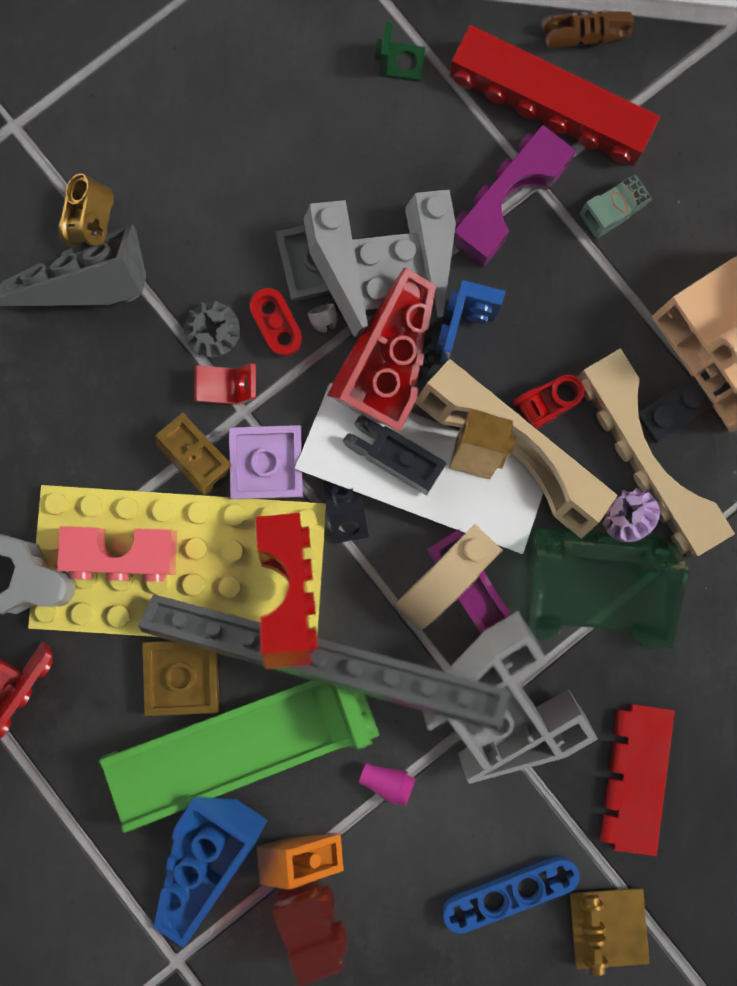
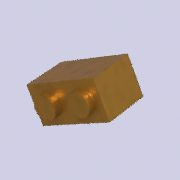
M470 409L456 436L449 468L491 479L496 469H502L506 457L511 456L516 441V435L511 434L513 420Z

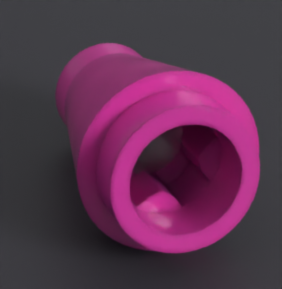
M366 763L359 784L368 787L394 806L397 803L406 806L416 778L409 776V771Z

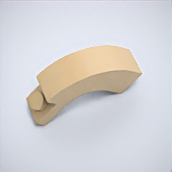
M474 524L422 578L415 582L394 606L418 630L424 629L473 583L502 549Z

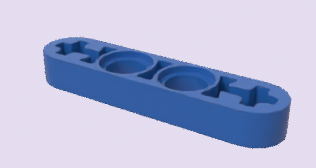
M561 855L551 857L450 897L443 906L444 922L448 929L454 933L470 932L573 891L579 883V870L568 857ZM559 866H563L566 871L571 870V872L566 874V882L561 883L558 878L547 881L551 888L545 890V884L540 878L539 873L544 871V875L548 879L557 875L556 868ZM524 878H532L537 881V891L531 897H523L518 893V884ZM496 891L503 895L504 902L501 908L489 910L484 906V897L489 892ZM477 899V905L482 913L481 916L477 917L474 909L465 913V921L459 923L457 918L450 919L454 915V907L460 906L463 911L474 908L471 900Z

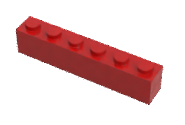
M472 25L469 26L451 62L449 77L453 78L459 86L466 89L473 88L484 93L494 103H504L515 108L525 118H535L546 123L556 133H566L577 138L583 146L590 149L597 148L610 154V157L620 164H630L632 166L636 164L660 118L659 115Z

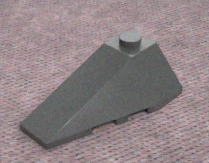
M132 223L107 231L105 241L100 245L90 246L77 253H74L72 248L62 252V256L56 259L52 265L46 267L44 264L39 263L2 281L0 284V306L111 305L120 301L131 302L142 295L146 280V271L136 229Z

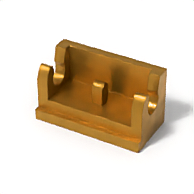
M184 413L180 414L155 435L156 446L203 496H206L213 489V485L219 479L223 480L228 475L232 464Z

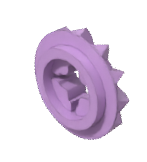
M638 488L633 492L622 490V495L613 501L605 513L602 524L607 533L615 540L634 542L644 538L655 528L659 520L660 508L650 492L645 493ZM628 507L634 509L633 518H631L632 524L624 517L627 515L626 510Z

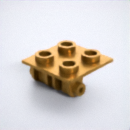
M643 888L570 893L576 969L590 968V974L600 976L605 974V968L650 964Z

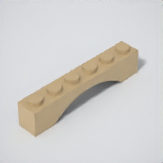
M618 349L584 369L577 376L583 383L584 398L587 401L592 400L599 411L596 413L600 425L605 431L610 430L617 441L615 448L619 456L625 462L629 461L636 472L633 476L638 487L643 492H650L657 501L660 508L659 520L662 523L666 522L673 532L671 540L676 549L681 554L685 553L687 557H695L733 536L735 533L718 505L713 501L699 497L681 486L665 472L653 456L644 438L638 415L637 395L639 377L622 349Z
M451 359L429 380L417 397L415 403L441 425L461 428L470 409L513 420L511 434L516 435V441L512 454L528 469L538 482L548 500L553 516L580 538L584 537L601 521L618 496Z

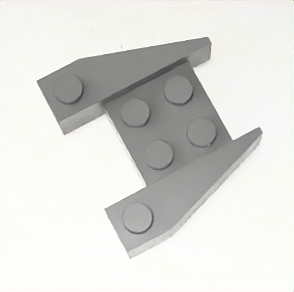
M450 190L414 194L405 208L409 234L352 240L346 200L309 205L304 216L309 253L354 337H360L368 327L366 316H373L404 267L436 285L429 328L433 327L443 317L456 226Z
M518 611L485 630L446 672L510 690V698L500 732L422 711L429 730L448 720L466 744L467 748L458 752L469 784L566 758L598 739L585 713L569 689L535 708L517 679L547 663L536 638Z

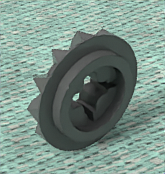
M217 301L200 302L199 306L189 311L185 323H183L186 342L194 352L205 357H219L228 353L236 345L240 335V324L235 313L229 306ZM205 317H209L214 324H222L221 327L216 329V338L218 340L216 342L209 333L202 334V330L206 328L205 322L207 320Z

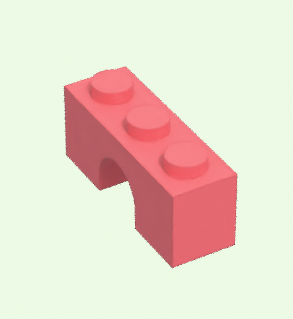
M60 526L57 571H69V579H92V572L106 573V580L128 581L129 573L143 574V581L165 582V575H176L178 531L134 529V541L130 551L124 556L116 558L106 548V529Z

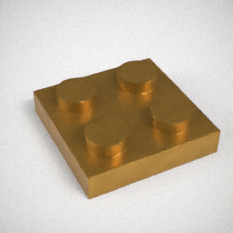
M175 641L142 643L145 716L218 713L220 711L218 653Z

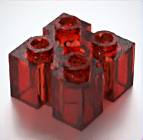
M321 879L292 889L278 891L273 915L283 942L285 941L288 949V957L298 986H303L343 971L342 956L348 954L346 947L348 936L342 920L335 921L333 907H336L329 884L323 886Z

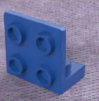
M462 280L459 291L452 289L444 317L445 320L451 321L450 326L443 324L435 352L442 354L440 364L444 365L450 357L461 314L467 315L466 318L475 323L486 324L487 321L494 322L502 306L505 291Z

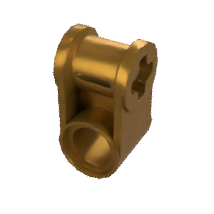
M77 174L70 179L66 187V198L62 218L59 223V234L63 242L70 246H77L82 242L97 246L102 244L107 236V225L114 202V194L109 187L84 174ZM75 224V227H69V225Z

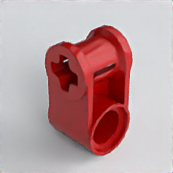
M563 375L541 387H536L520 395L512 403L514 406L519 407L525 420L538 429L561 414L571 410L581 401L584 396L583 383L573 375ZM561 385L571 387L574 392L573 401L566 402L561 400L557 395V387Z

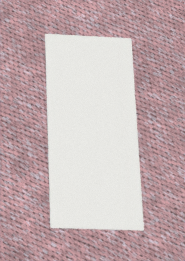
M333 383L329 384L295 469L347 489L353 488L355 492L451 528L460 529L464 533L476 524L497 545L520 554L524 553L543 491L528 469L513 454L506 457L503 468H497L491 479L450 469L451 457L459 430L410 413L401 431H394L447 463L426 496L365 459L366 456L358 455L350 448H347L343 443L347 433L354 434L373 445L376 439L362 433L355 426V421L359 416H366L327 396ZM369 418V420H372V421L376 422L377 424L381 425L382 427L386 426V425H384V424H381V423H379V422H377V421H375V420Z

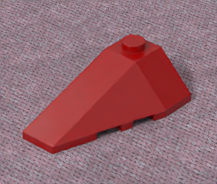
M407 267L402 269L368 323V327L364 330L343 363L327 395L328 397L357 413L394 430L401 431L417 400L419 387H416L419 367L423 365L424 353H422L425 332L429 329L436 285Z

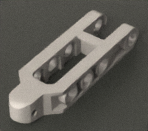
M0 534V555L11 558L15 566L9 589L0 593V614L7 612L19 614L34 604L62 607L72 600L75 594L74 579H69V573L65 571H57L56 568L49 567L38 544Z

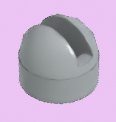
M333 303L317 306L308 312L310 322L318 332H327L326 325H329L333 330L338 323V314Z

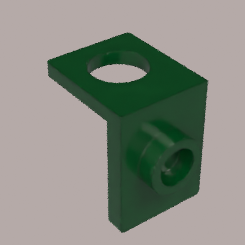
M386 21L384 37H377L375 60H381L380 76L420 82L426 48L392 42L393 22ZM408 53L413 55L417 62L416 66L409 71L400 69L397 66L396 60L401 54Z

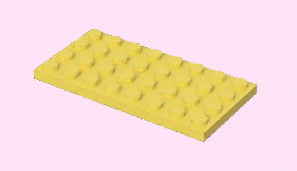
M41 485L36 544L39 545L49 567L58 568L60 526L106 529V548L116 558L124 556L130 551L134 541V529H166L178 531L176 575H165V582L143 581V574L129 573L128 581L106 580V573L92 572V579H74L75 594L67 605L62 607L32 605L30 607L28 628L157 637L143 633L138 627L153 594L260 623V617L272 612L282 603L287 594L289 583L278 572L261 566L257 551L256 517L300 513L302 527L309 526L311 548H305V559H312L313 581H307V593L314 592L316 615H309L310 627H316L318 637L326 503L264 499L231 500V497Z

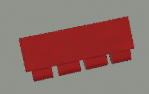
M631 704L630 711L617 709L614 735L626 737V743L612 742L609 771L621 773L622 776L621 779L608 778L604 807L617 810V815L603 814L600 841L613 843L612 849L614 851L657 856L675 710Z

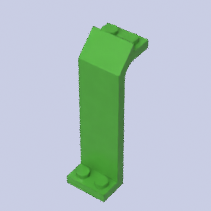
M309 680L124 751H115L104 755L100 759V764L104 770L122 824L121 826L125 833L188 808L194 797L214 798L334 750L353 746L356 749L366 747L372 744V738L380 735L365 694Z

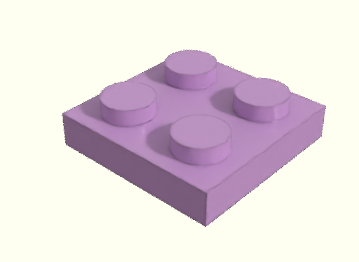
M301 425L229 428L230 463L232 464L230 467L231 500L303 498V472L295 469L302 452Z

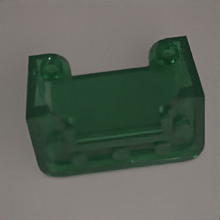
M537 528L533 532L525 623L534 637L541 640H549L553 636L559 635L562 625L631 631L635 640L646 649L673 648L689 568L677 545L663 538L645 536L634 542H620L605 532L589 531L584 537L580 538L570 529Z

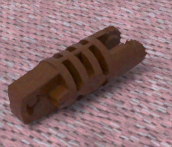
M606 10L599 11V13L592 11L589 14L581 12L579 16L577 13L553 15L546 17L542 21L543 31L545 34L547 33L546 43L549 48L578 46L579 43L581 46L587 44L596 45L598 41L600 44H606L607 42L630 38L634 26L631 12Z

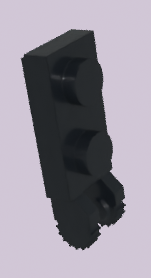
M707 371L701 374L704 381L711 378ZM693 376L638 412L644 428L653 441L657 443L714 404ZM728 382L724 383L720 389L713 393L715 397L731 388Z
M359 416L355 421L356 428L376 440L371 445L356 435L347 433L343 439V443L347 448H350L358 455L366 456L365 459L427 496L447 463L389 427H382L376 422L369 420V418Z

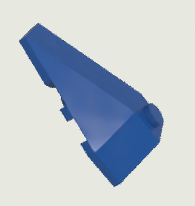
M194 797L174 828L173 846L166 865V879L161 890L153 928L184 948L256 843L267 819L239 800Z

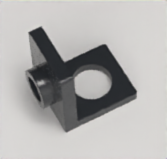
M323 481L334 543L368 538L369 534L361 493L353 491V488L347 489L329 481ZM348 521L359 524V527L352 532H343L339 529L341 524Z

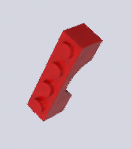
M300 513L256 517L257 551L261 566L278 572L289 583L287 594L282 603L272 612L260 617L261 655L265 668L273 669L312 665L311 651L318 650V637L316 627H310L309 615H316L314 592L307 593V581H313L312 559H305V548H311L309 526L302 527Z

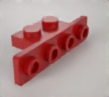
M41 642L22 671L0 659V739L8 731L11 724L10 717L17 707L22 708L28 702L32 694L31 687L38 676L40 678L44 677L53 663L51 658L53 654L50 646L44 642Z

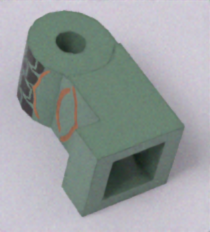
M634 175L603 195H597L587 201L579 214L595 238L598 239L645 207L652 200V197L638 176Z

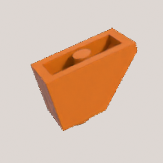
M339 833L283 838L257 846L261 885L292 889L344 871L341 834Z

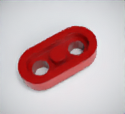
M271 288L257 291L250 301V310L269 349L280 357L294 355L301 347L302 335L283 296ZM267 304H272L275 306V310L271 314H265L263 307ZM281 335H289L291 337L290 343L281 345L278 342Z

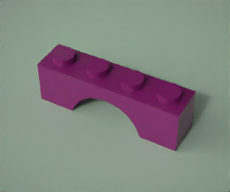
M544 125L535 135L529 132L517 148L520 153L513 161L510 158L504 161L495 174L498 177L491 187L487 184L484 185L474 198L476 203L474 208L469 213L464 210L455 220L453 244L483 268L504 244L509 233L502 215V203L505 198L515 190L524 187H539L549 190L570 165L576 150Z
M460 529L426 550L434 564L463 536ZM484 570L457 598L480 635L485 630L512 615L494 589Z

